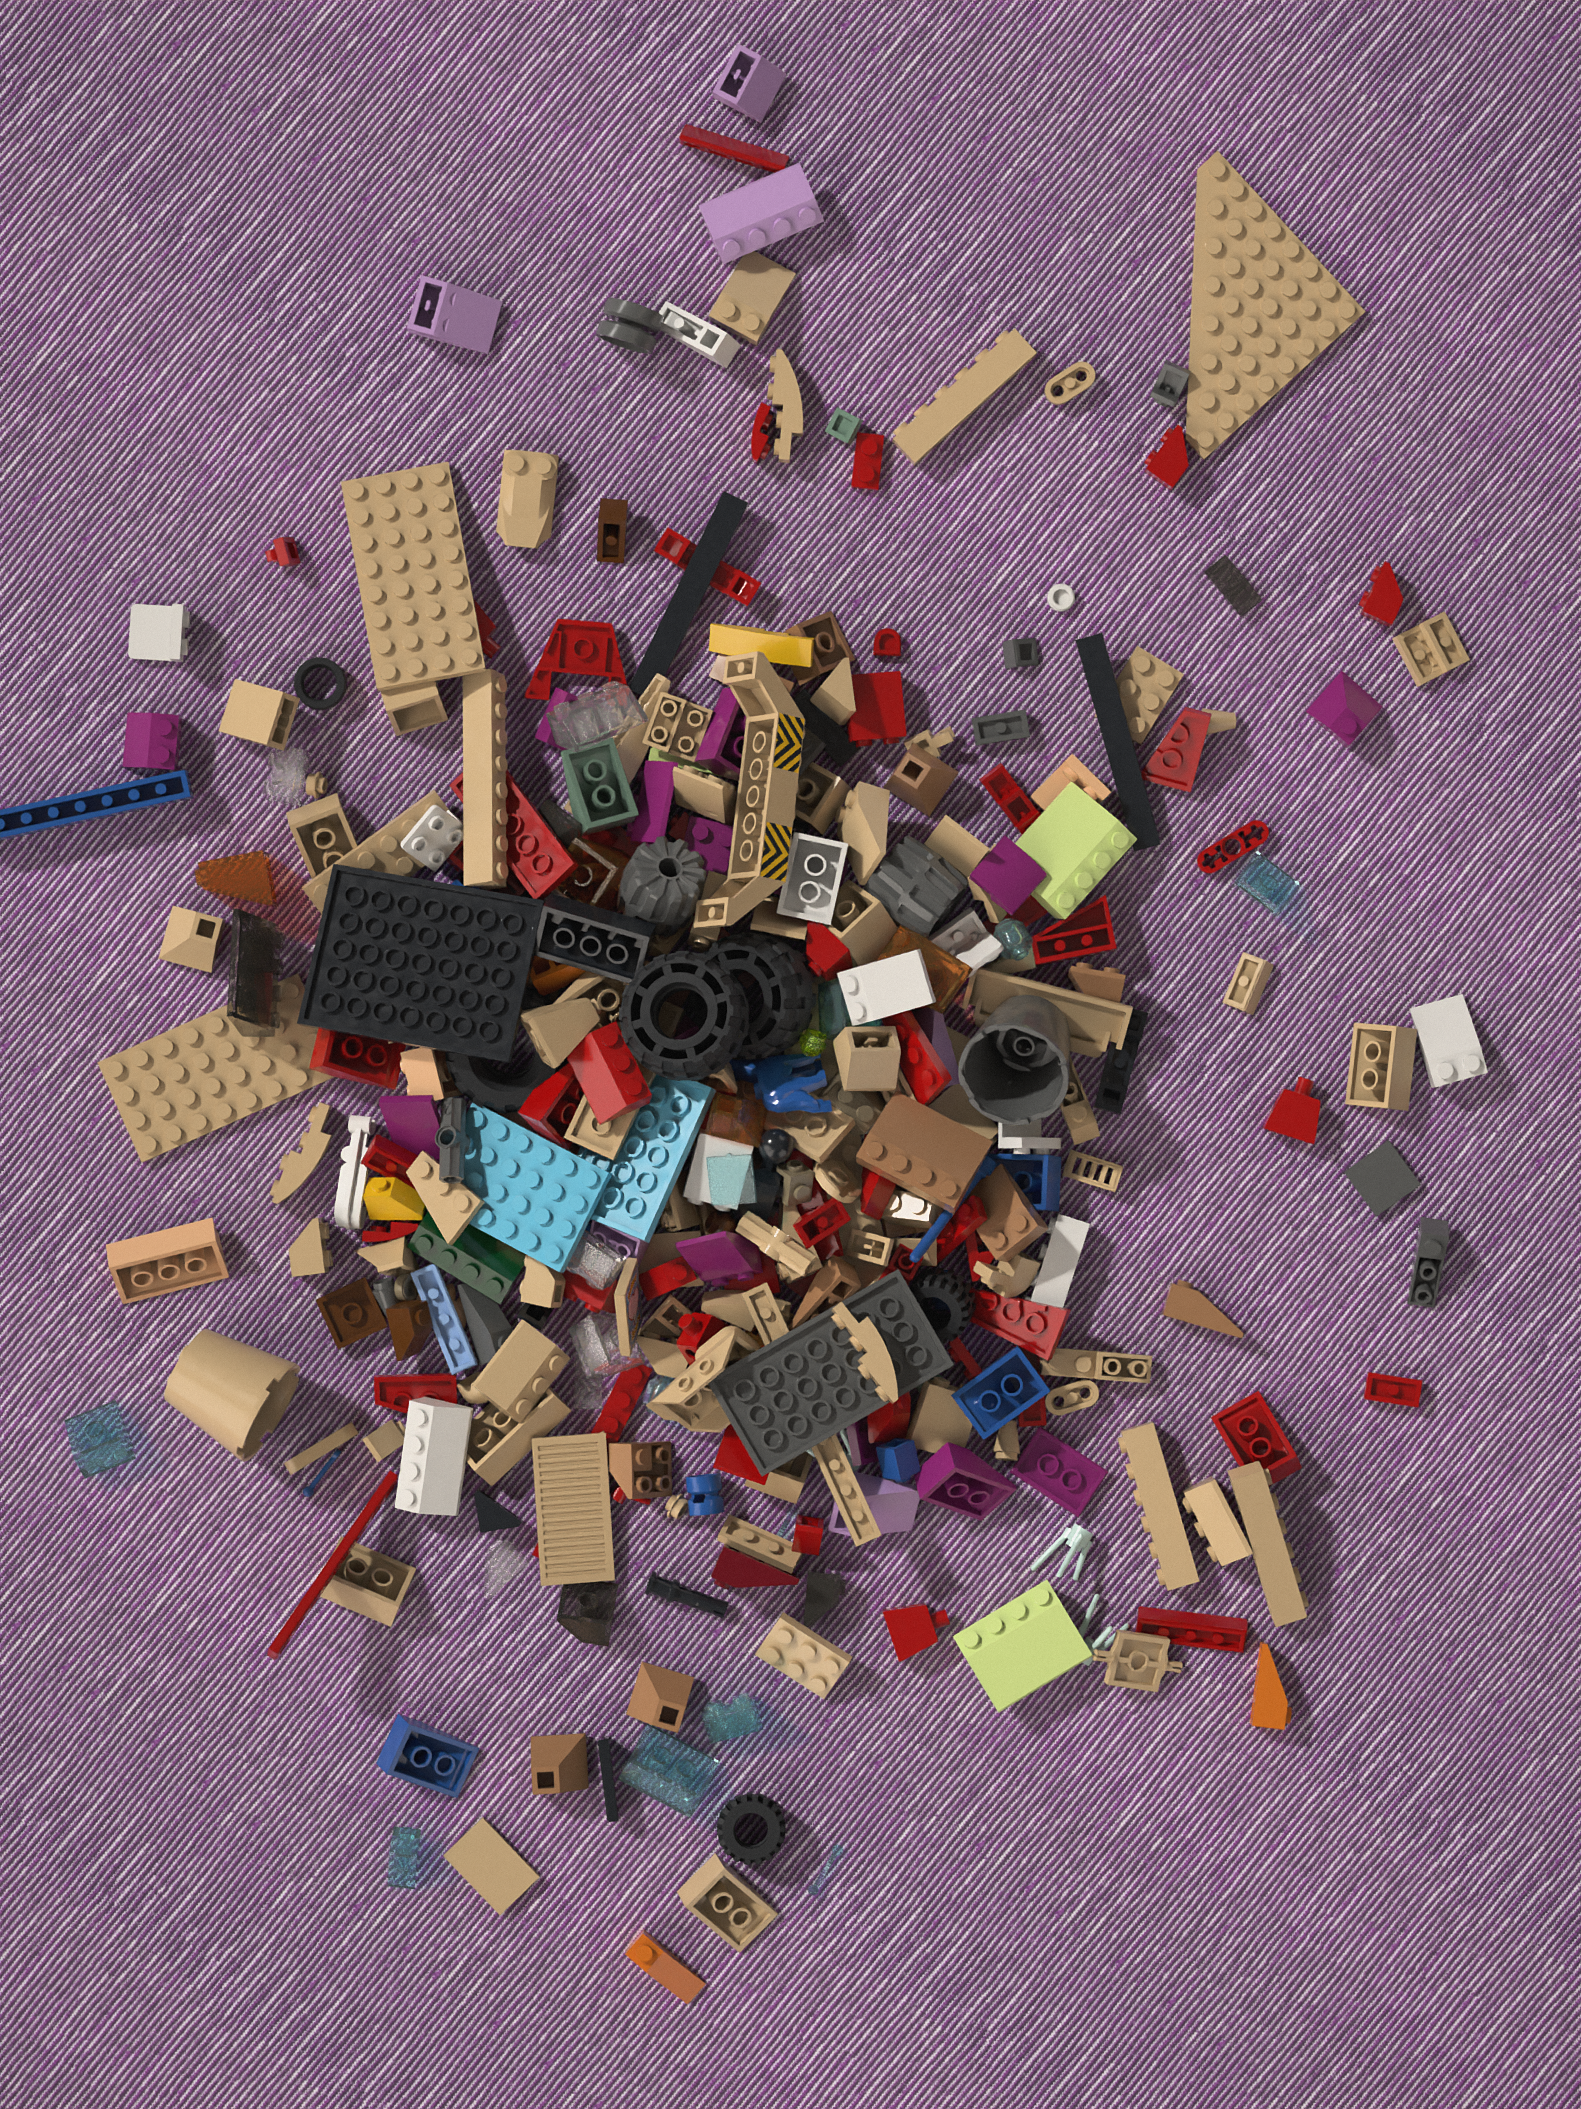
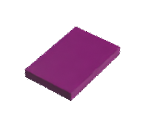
M433 1095L380 1096L379 1106L392 1142L418 1156L422 1151H426L434 1159L440 1160V1147L435 1143V1135L441 1127V1116Z
M1039 1426L1009 1471L1078 1518L1108 1474L1106 1469L1041 1426Z

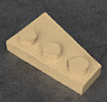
M422 1151L406 1173L447 1244L453 1245L485 1201L463 1182L455 1184L441 1182L439 1180V1162L426 1151Z

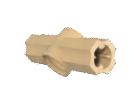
M750 1211L741 1218L735 1230L758 1245L762 1252L778 1262H783L790 1269L804 1277L811 1271L818 1258L794 1242L791 1236L776 1226H770Z

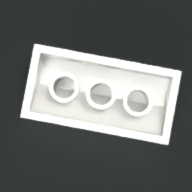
M429 1397L409 1401L395 1508L418 1514L457 1516L459 1514L473 1408Z

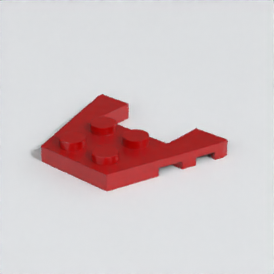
M558 618L532 680L525 692V699L550 701L552 673L609 677L606 705L631 708L632 703L613 624Z

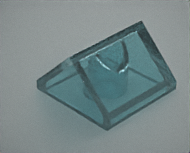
M1257 851L1231 885L1275 918L1282 912L1300 886V883Z

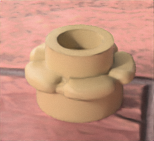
M321 772L316 774L310 773L306 780L307 795L318 799L322 794H325L328 785L327 778H323Z
M683 1494L678 1496L672 1495L665 1506V1509L668 1510L667 1516L669 1518L672 1516L679 1520L688 1508V1500L684 1498Z

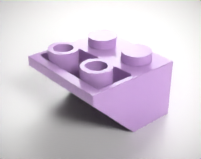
M737 44L712 92L713 98L762 123L787 74L763 56Z

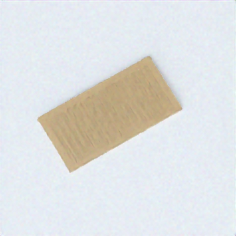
M606 1433L531 1438L541 1586L614 1581Z

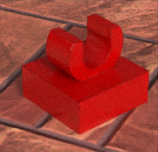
M294 537L274 539L275 549L265 551L268 562L279 561L280 566L287 567L301 564Z

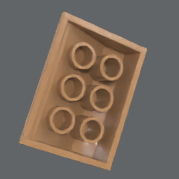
M895 1091L856 1155V1163L955 1214L993 1141Z

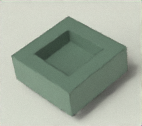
M837 407L825 432L851 445L863 420Z

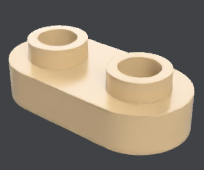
M1077 362L1047 382L1045 386L1046 399L1054 405H1063L1091 387L1095 380L1094 368L1087 362ZM1078 372L1085 373L1086 380L1078 381L1076 374ZM1055 387H1061L1063 389V395H1054L1053 389Z
M1082 1379L1050 1390L1045 1397V1405L1052 1414L1064 1415L1095 1404L1099 1397V1390L1097 1385L1091 1380ZM1082 1388L1090 1390V1395L1087 1398L1080 1396ZM1057 1396L1063 1397V1405L1055 1406L1054 1398Z

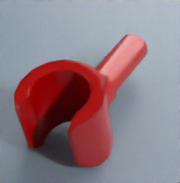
M619 1485L611 1493V1497L621 1504L627 1498ZM649 1498L631 1499L649 1505L651 1502Z

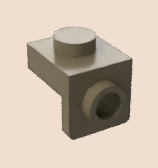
M790 1160L787 1163L777 1165L776 1171L784 1177L782 1202L786 1206L811 1202L814 1172L799 1160Z

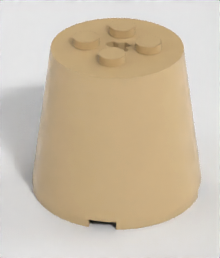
M204 1329L180 1353L179 1360L167 1380L164 1399L235 1457L245 1462L262 1448L263 1443L260 1440L268 1431L272 1434L296 1390L299 1378L295 1376V1373L298 1374L301 1369L294 1362L215 1331Z

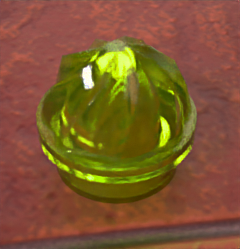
M807 1028L805 1033L800 1036V1049L806 1056H818L826 1048L825 1041L827 1037L818 1030Z

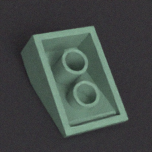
M613 737L561 751L571 810L580 837L629 824L639 815Z

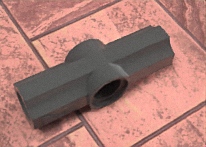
M450 1097L445 1098L441 1102V1127L436 1132L435 1143L440 1147L439 1180L443 1183H461L464 1179L465 1153L470 1148L471 1142L469 1136L465 1134L466 1100L462 1098Z

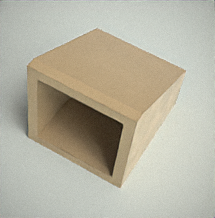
M437 681L380 691L396 736L448 720Z

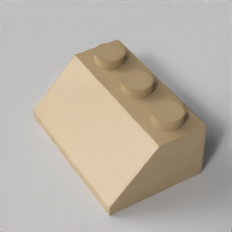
M1354 1023L1345 1104L1408 1111L1417 1029Z
M521 1320L472 1386L498 1410L521 1424L570 1360V1357L534 1327Z
M1212 1476L1182 1491L1185 1497L1181 1499V1502L1188 1514L1194 1513L1198 1522L1193 1525L1200 1538H1207L1210 1546L1206 1550L1213 1563L1218 1561L1221 1566L1253 1554L1219 1485Z
M340 1537L335 1550L337 1549V1547L339 1546L344 1537ZM356 1543L320 1597L391 1627L416 1568Z

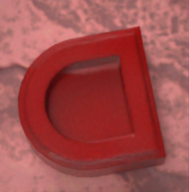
M891 628L880 630L874 638L873 656L901 657V637L898 632Z

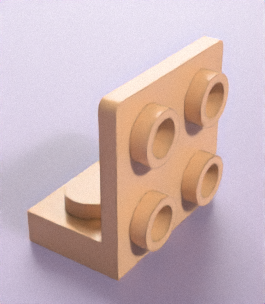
M1071 754L1031 795V799L1044 811L1070 782L1076 784L1098 804L1111 791L1080 760Z

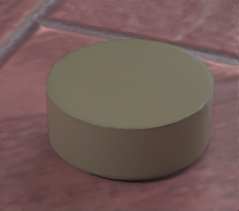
M401 1274L395 1281L394 1292L400 1301L414 1300L418 1295L411 1274Z

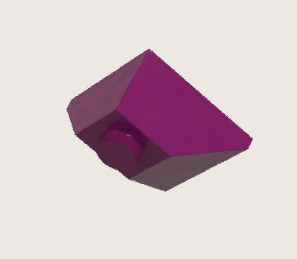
M1341 671L1305 712L1347 748L1383 706Z

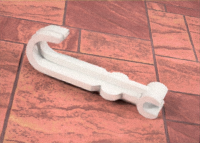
M350 1116L348 1122V1129L352 1134L350 1146H346L341 1151V1158L346 1163L341 1166L334 1217L336 1224L347 1230L362 1229L366 1218L367 1208L362 1206L369 1170L361 1164V1161L368 1149L369 1135H373L376 1128V1120H372V1117Z

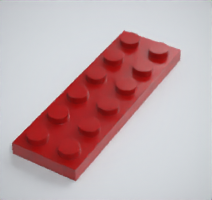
M506 770V786L508 789L506 797V812L508 815V822L506 824V838L508 841L506 863L533 899L544 900L579 865L508 770ZM462 772L449 786L463 803Z

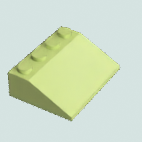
M1070 782L1015 844L1027 853L1047 874L1046 878L1031 895L1054 918L1065 920L1134 844L1137 838L1117 818L1076 784Z
M1045 1580L953 1636L998 1713L1093 1656L1048 1580Z

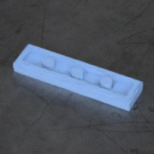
M431 1264L411 1272L410 1274L421 1300H427L433 1330L452 1375L478 1365L439 1267Z

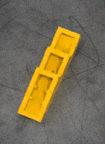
M711 623L709 651L731 656L759 651L765 654L769 662L811 667L813 663L814 638L789 636L790 633L765 631L764 628Z

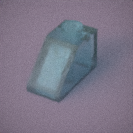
M394 1826L389 1852L388 1886L415 1889L421 1829Z

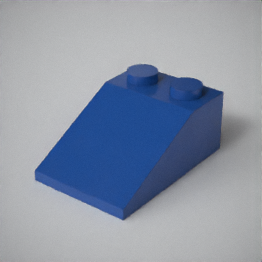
M987 1153V1156L996 1163L997 1167L1000 1164L1005 1166L1036 1211L1059 1212L1061 1157L1034 1154Z
M1017 1345L951 1396L984 1440L1048 1394L1050 1389Z
M398 1714L376 1764L387 1775L458 1798L479 1748L426 1723Z

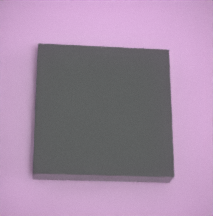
M1389 1140L1344 1171V1174L1376 1217L1421 1185Z

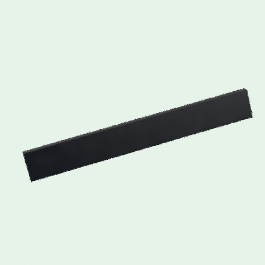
M723 491L628 688L629 690L642 695L657 673L664 677L666 676L749 504L748 502Z
M1103 632L1077 639L1076 644L1127 828L1137 838L1132 845L1133 849L1138 851L1160 845V837Z

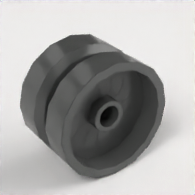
M607 298L603 313L614 321H600L595 335L616 346L639 353L652 354L656 339L648 332L660 331L664 316L634 302Z

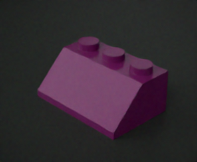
M724 688L721 691L695 762L716 775L739 781L746 716L730 688Z
M646 760L645 767H639L636 783L641 784L640 794L634 793L633 797L639 815L628 824L626 834L627 837H631V844L640 846L645 842L651 845L657 837L666 836L674 794L673 768L674 766L678 768L677 762Z

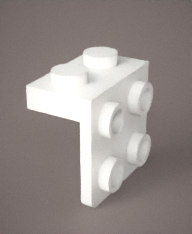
M134 604L131 607L129 657L142 660L183 662V656L188 655L189 645L188 639H185V628L190 626V611H186L187 607L183 604H172V606Z
M432 805L403 839L401 847L436 872L463 840V822L451 811L447 810L446 812L439 806Z
M971 907L926 939L940 962L959 980L973 976L978 968L987 962L995 960L1004 949L1002 944L986 930Z
M1041 1118L1031 1121L1027 1125H1008L998 1122V1148L1013 1149V1154H1030V1149H1033V1154H1050V1149H1061V1138L1041 1137Z

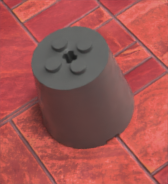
M1018 995L1002 1002L967 1043L959 1061V1082L968 1095V1101L984 1116L1008 1125H1027L1031 1121L1050 1116L1062 1103L1069 1085L1070 1028L1066 1017L1056 1005L1039 996Z

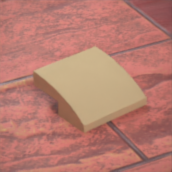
M1445 611L1392 638L1417 687L1470 660Z

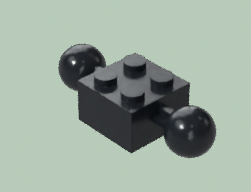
M779 1128L769 1129L762 1134L759 1143L754 1144L738 1208L734 1212L733 1219H737V1223L748 1211L754 1213L766 1223L769 1217L774 1218L778 1202L774 1200L777 1201L778 1198H781L784 1182L780 1181H784V1177L776 1171L777 1165L784 1164L790 1158L794 1149L793 1139L785 1130Z

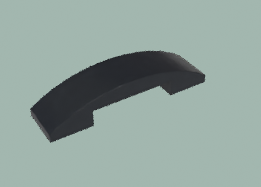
M1136 1009L1132 1010L1121 1050L1116 1049L1115 1042H1111L1094 1108L1117 1115L1121 1114L1139 1043L1148 1017L1147 1012Z

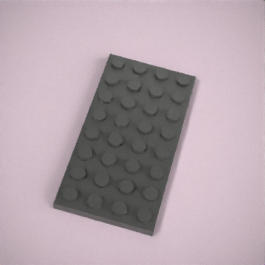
M899 1269L842 1301L858 1323L868 1316L879 1332L895 1370L898 1397L954 1365ZM835 1306L729 1366L708 1383L761 1477L890 1403L889 1400L884 1402L876 1393L875 1389L878 1386L872 1378L867 1381L857 1367L860 1366V1363L857 1360L866 1353L863 1349L858 1352L849 1341L851 1334L847 1329L841 1330L831 1317L834 1313L831 1310Z

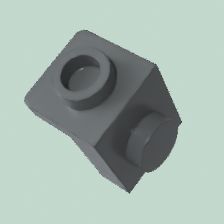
M1166 360L1150 397L1154 398V401L1161 406L1169 407L1170 405L1175 407L1191 371Z

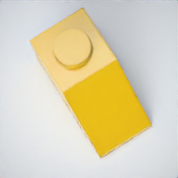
M369 1177L363 1197L370 1220H423L426 1206L417 1190L396 1177Z

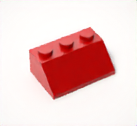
M616 1021L586 1035L566 1057L599 1126L650 1103L652 1094L631 1051L624 1041Z

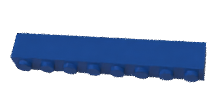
M186 770L1 809L0 841L194 799L189 773Z

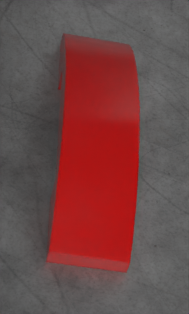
M667 527L653 551L685 571L697 545ZM721 560L709 586L748 607L762 583Z

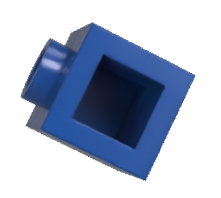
M894 1438L876 1447L883 1478L901 1483L910 1480L912 1475L921 1471L914 1440Z

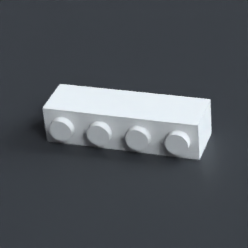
M1058 1213L1056 1218H1050L1049 1229L1046 1233L1051 1235L1048 1244L1042 1243L1038 1259L1042 1260L1040 1269L1030 1284L1034 1286L1031 1296H1025V1300L1063 1308L1090 1226L1089 1223Z

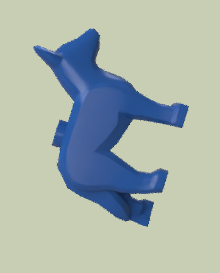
M819 1047L802 1054L777 1055L764 1059L739 1058L729 1061L734 1071L736 1082L745 1081L753 1083L756 1100L762 1099V1104L767 1110L777 1113L799 1110L811 1113L832 1111L830 1100L814 1099L808 1094L827 1085L825 1070L822 1068L821 1060L814 1061L821 1058Z

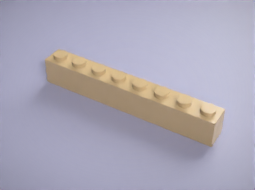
M493 669L463 675L464 886L481 890L506 887V878L508 876L506 851L508 849L506 838V824L508 822L506 812V797L508 795L506 770L508 764L505 758V745L507 744V734L505 732V718L507 717L505 692L507 690L505 675Z

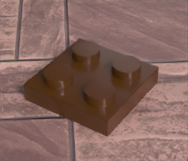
M366 1277L315 1300L338 1350L388 1327Z

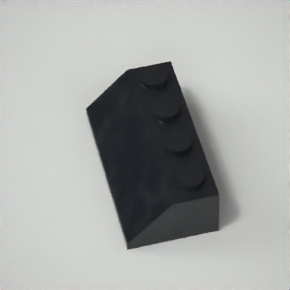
M551 893L543 905L536 936L535 956L630 984L635 976L634 973L642 965L645 966L657 924Z

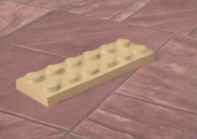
M432 790L333 864L410 877L425 865L407 853L401 847V842L432 805H437L446 812L449 809L436 791ZM333 864L302 886L304 892L321 914Z
M665 1001L659 1012V1026L666 1036L673 1039L686 1011ZM618 1021L617 1024L622 1032L620 1021ZM634 1057L648 1088H650L656 1074L644 1067ZM583 1095L564 1138L615 1161L640 1108L599 1126L585 1095Z
M745 1081L736 1082L738 1087L736 1095L744 1117L765 1130L773 1128L785 1130L792 1137L794 1148L820 1164L855 1126V1121L852 1117L832 1106L831 1112L819 1113L801 1110L777 1113L767 1110L762 1104V1099L756 1100L753 1083ZM811 1092L808 1093V1094H810L814 1099H821V1098L817 1097L816 1095H814V1094L811 1093Z

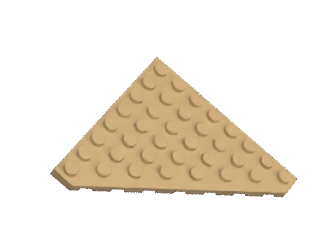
M1219 151L1214 153L1197 169L1188 360V370L1191 372L1188 377L1185 441L1203 460L1366 312Z

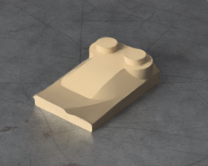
M504 450L496 533L501 536L506 546L538 549L545 540L551 538L559 456L532 451Z

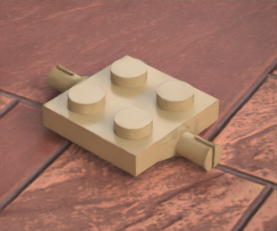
M1116 1629L1113 1646L1110 1651L1095 1649L1092 1656L1093 1661L1107 1662L1104 1679L1107 1685L1158 1692L1160 1681L1165 1671L1181 1673L1182 1670L1180 1668L1183 1667L1180 1661L1168 1660L1167 1652L1170 1644L1168 1637Z

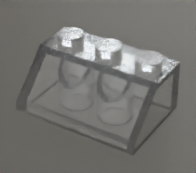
M617 681L604 684L602 690L595 693H583L578 696V700L572 703H560L553 707V711L546 713L556 744L575 753L649 721L629 686Z

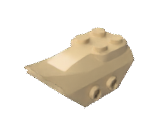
M736 1326L723 1328L696 1351V1361L645 1406L664 1420L677 1421L691 1432L720 1433L731 1423L708 1383L729 1366L761 1349V1346Z

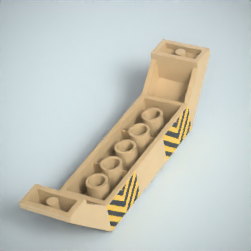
M759 651L727 656L725 661L723 684L729 685L746 716V726L728 877L705 900L697 901L694 928L697 929L733 925L786 883L789 872L788 861L792 845L791 836L795 819L796 794L799 788L798 776L802 762L801 751L805 736V718L765 654Z

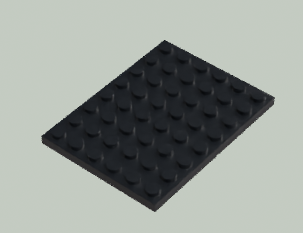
M333 864L297 1024L511 1064L521 1019L520 1015L522 1014L536 951L537 930L545 901Z

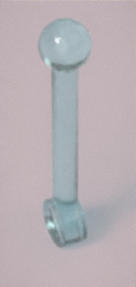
M795 1508L787 1510V1517L776 1534L777 1536L782 1537L791 1519L797 1516L798 1513Z
M836 1844L832 1847V1855L814 1885L808 1888L810 1895L815 1896L818 1894L819 1885L836 1857L843 1852L841 1845Z

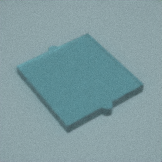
M728 1153L726 1156L706 1158L711 1206L731 1204L735 1207L737 1204L757 1202L752 1154L732 1155Z

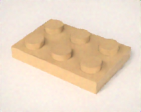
M1139 646L1132 653L1116 682L1132 740L1141 745L1184 674Z
M784 1612L755 1653L757 1657L825 1699L852 1659L851 1655Z

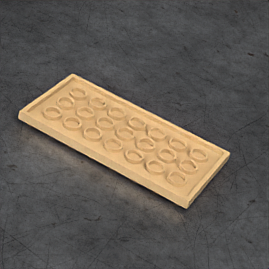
M449 462L342 481L343 498L377 690L383 691L485 672L486 666Z
M299 974L288 977L97 1062L142 1163L334 1078L333 1076L309 1069L318 1029L297 1024L305 986Z

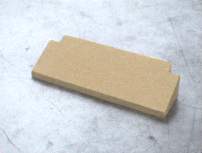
M983 967L978 968L976 973L969 977L962 1008L967 1009L968 1004L975 1006L973 1018H975V1024L978 1027H981L993 1011L1005 1000L1018 995H1034L1052 1002L1066 1017L1070 1028L1071 1052L1097 1058L1101 1056L1102 1052H1106L1108 1041L1115 1042L1116 1049H1122L1133 1010L1132 1006Z

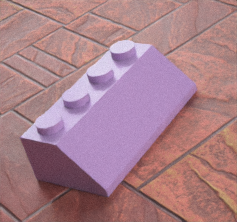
M800 163L698 205L716 252L723 264L824 222Z

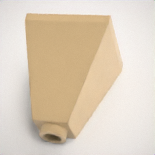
M585 997L524 1010L520 1015V1020L542 1061L550 1067L556 1068L600 1020L598 1015L602 1011L594 998L589 1000Z

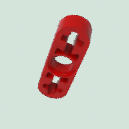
M1259 820L1249 822L1200 852L1196 860L1197 867L1206 874L1218 871L1264 843L1269 835L1267 825ZM1254 825L1255 828L1261 827L1263 829V832L1260 834L1262 839L1258 840L1256 837L1250 839L1247 842L1251 846L1246 848L1244 840L1238 833L1243 832L1245 837L1252 832L1251 826ZM1230 839H1235L1240 843V851L1236 855H1230L1225 850V843ZM1219 846L1221 854L1227 861L1222 862L1220 857L1213 862L1214 868L1211 869L1210 866L1204 867L1202 865V862L1205 860L1204 855L1208 854L1211 857L1218 852L1214 848Z

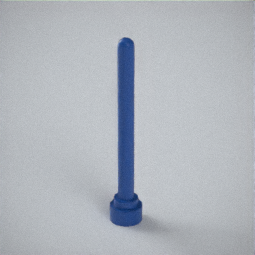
M987 1155L957 1210L980 1179L990 1176L997 1167L996 1163ZM945 1209L910 1254L912 1262L917 1263L920 1261L954 1214Z

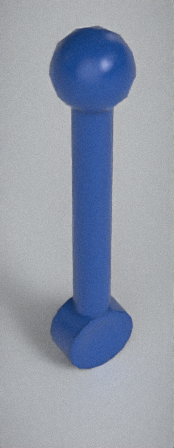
M338 1448L310 1486L303 1489V1494L306 1497L313 1495V1489L342 1451Z

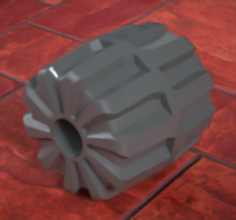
M660 836L651 845L643 842L636 849L622 873L617 897L619 911H622L624 915L657 924L654 935H663L665 938L675 935L679 927L684 928L696 911L697 901L702 898L707 874L702 869L704 861L701 855L696 851L690 852L688 850L689 844L681 839L673 843L669 842L666 836Z
M906 836L892 848L888 857L883 858L880 862V868L872 873L864 890L881 901L897 926L919 940H926L940 928L964 896L969 882L966 877L940 854L913 837Z

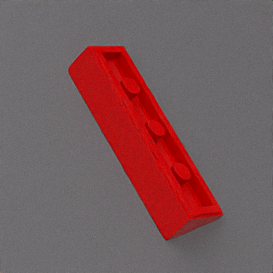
M689 124L684 126L679 137L680 144L772 173L785 169L789 160L788 155Z
M376 1134L361 1164L385 1177H396L415 1189L406 1172L418 1155Z
M1140 1606L1137 1612L1135 1632L1165 1636L1170 1639V1644L1244 1653L1247 1619Z

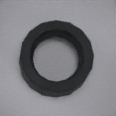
M315 657L305 661L298 668L294 676V689L297 697L300 698L303 704L314 710H327L335 707L342 701L346 693L347 680L344 671L336 662L328 658ZM316 668L330 670L335 675L337 681L334 693L324 700H316L310 697L304 687L307 674Z

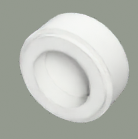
M1057 584L1049 590L1047 601L1053 610L1064 612L1072 607L1075 601V594L1070 586Z

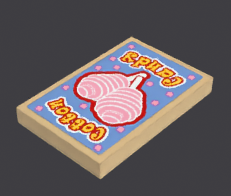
M637 1258L626 1259L614 1293L621 1356H631L643 1321Z

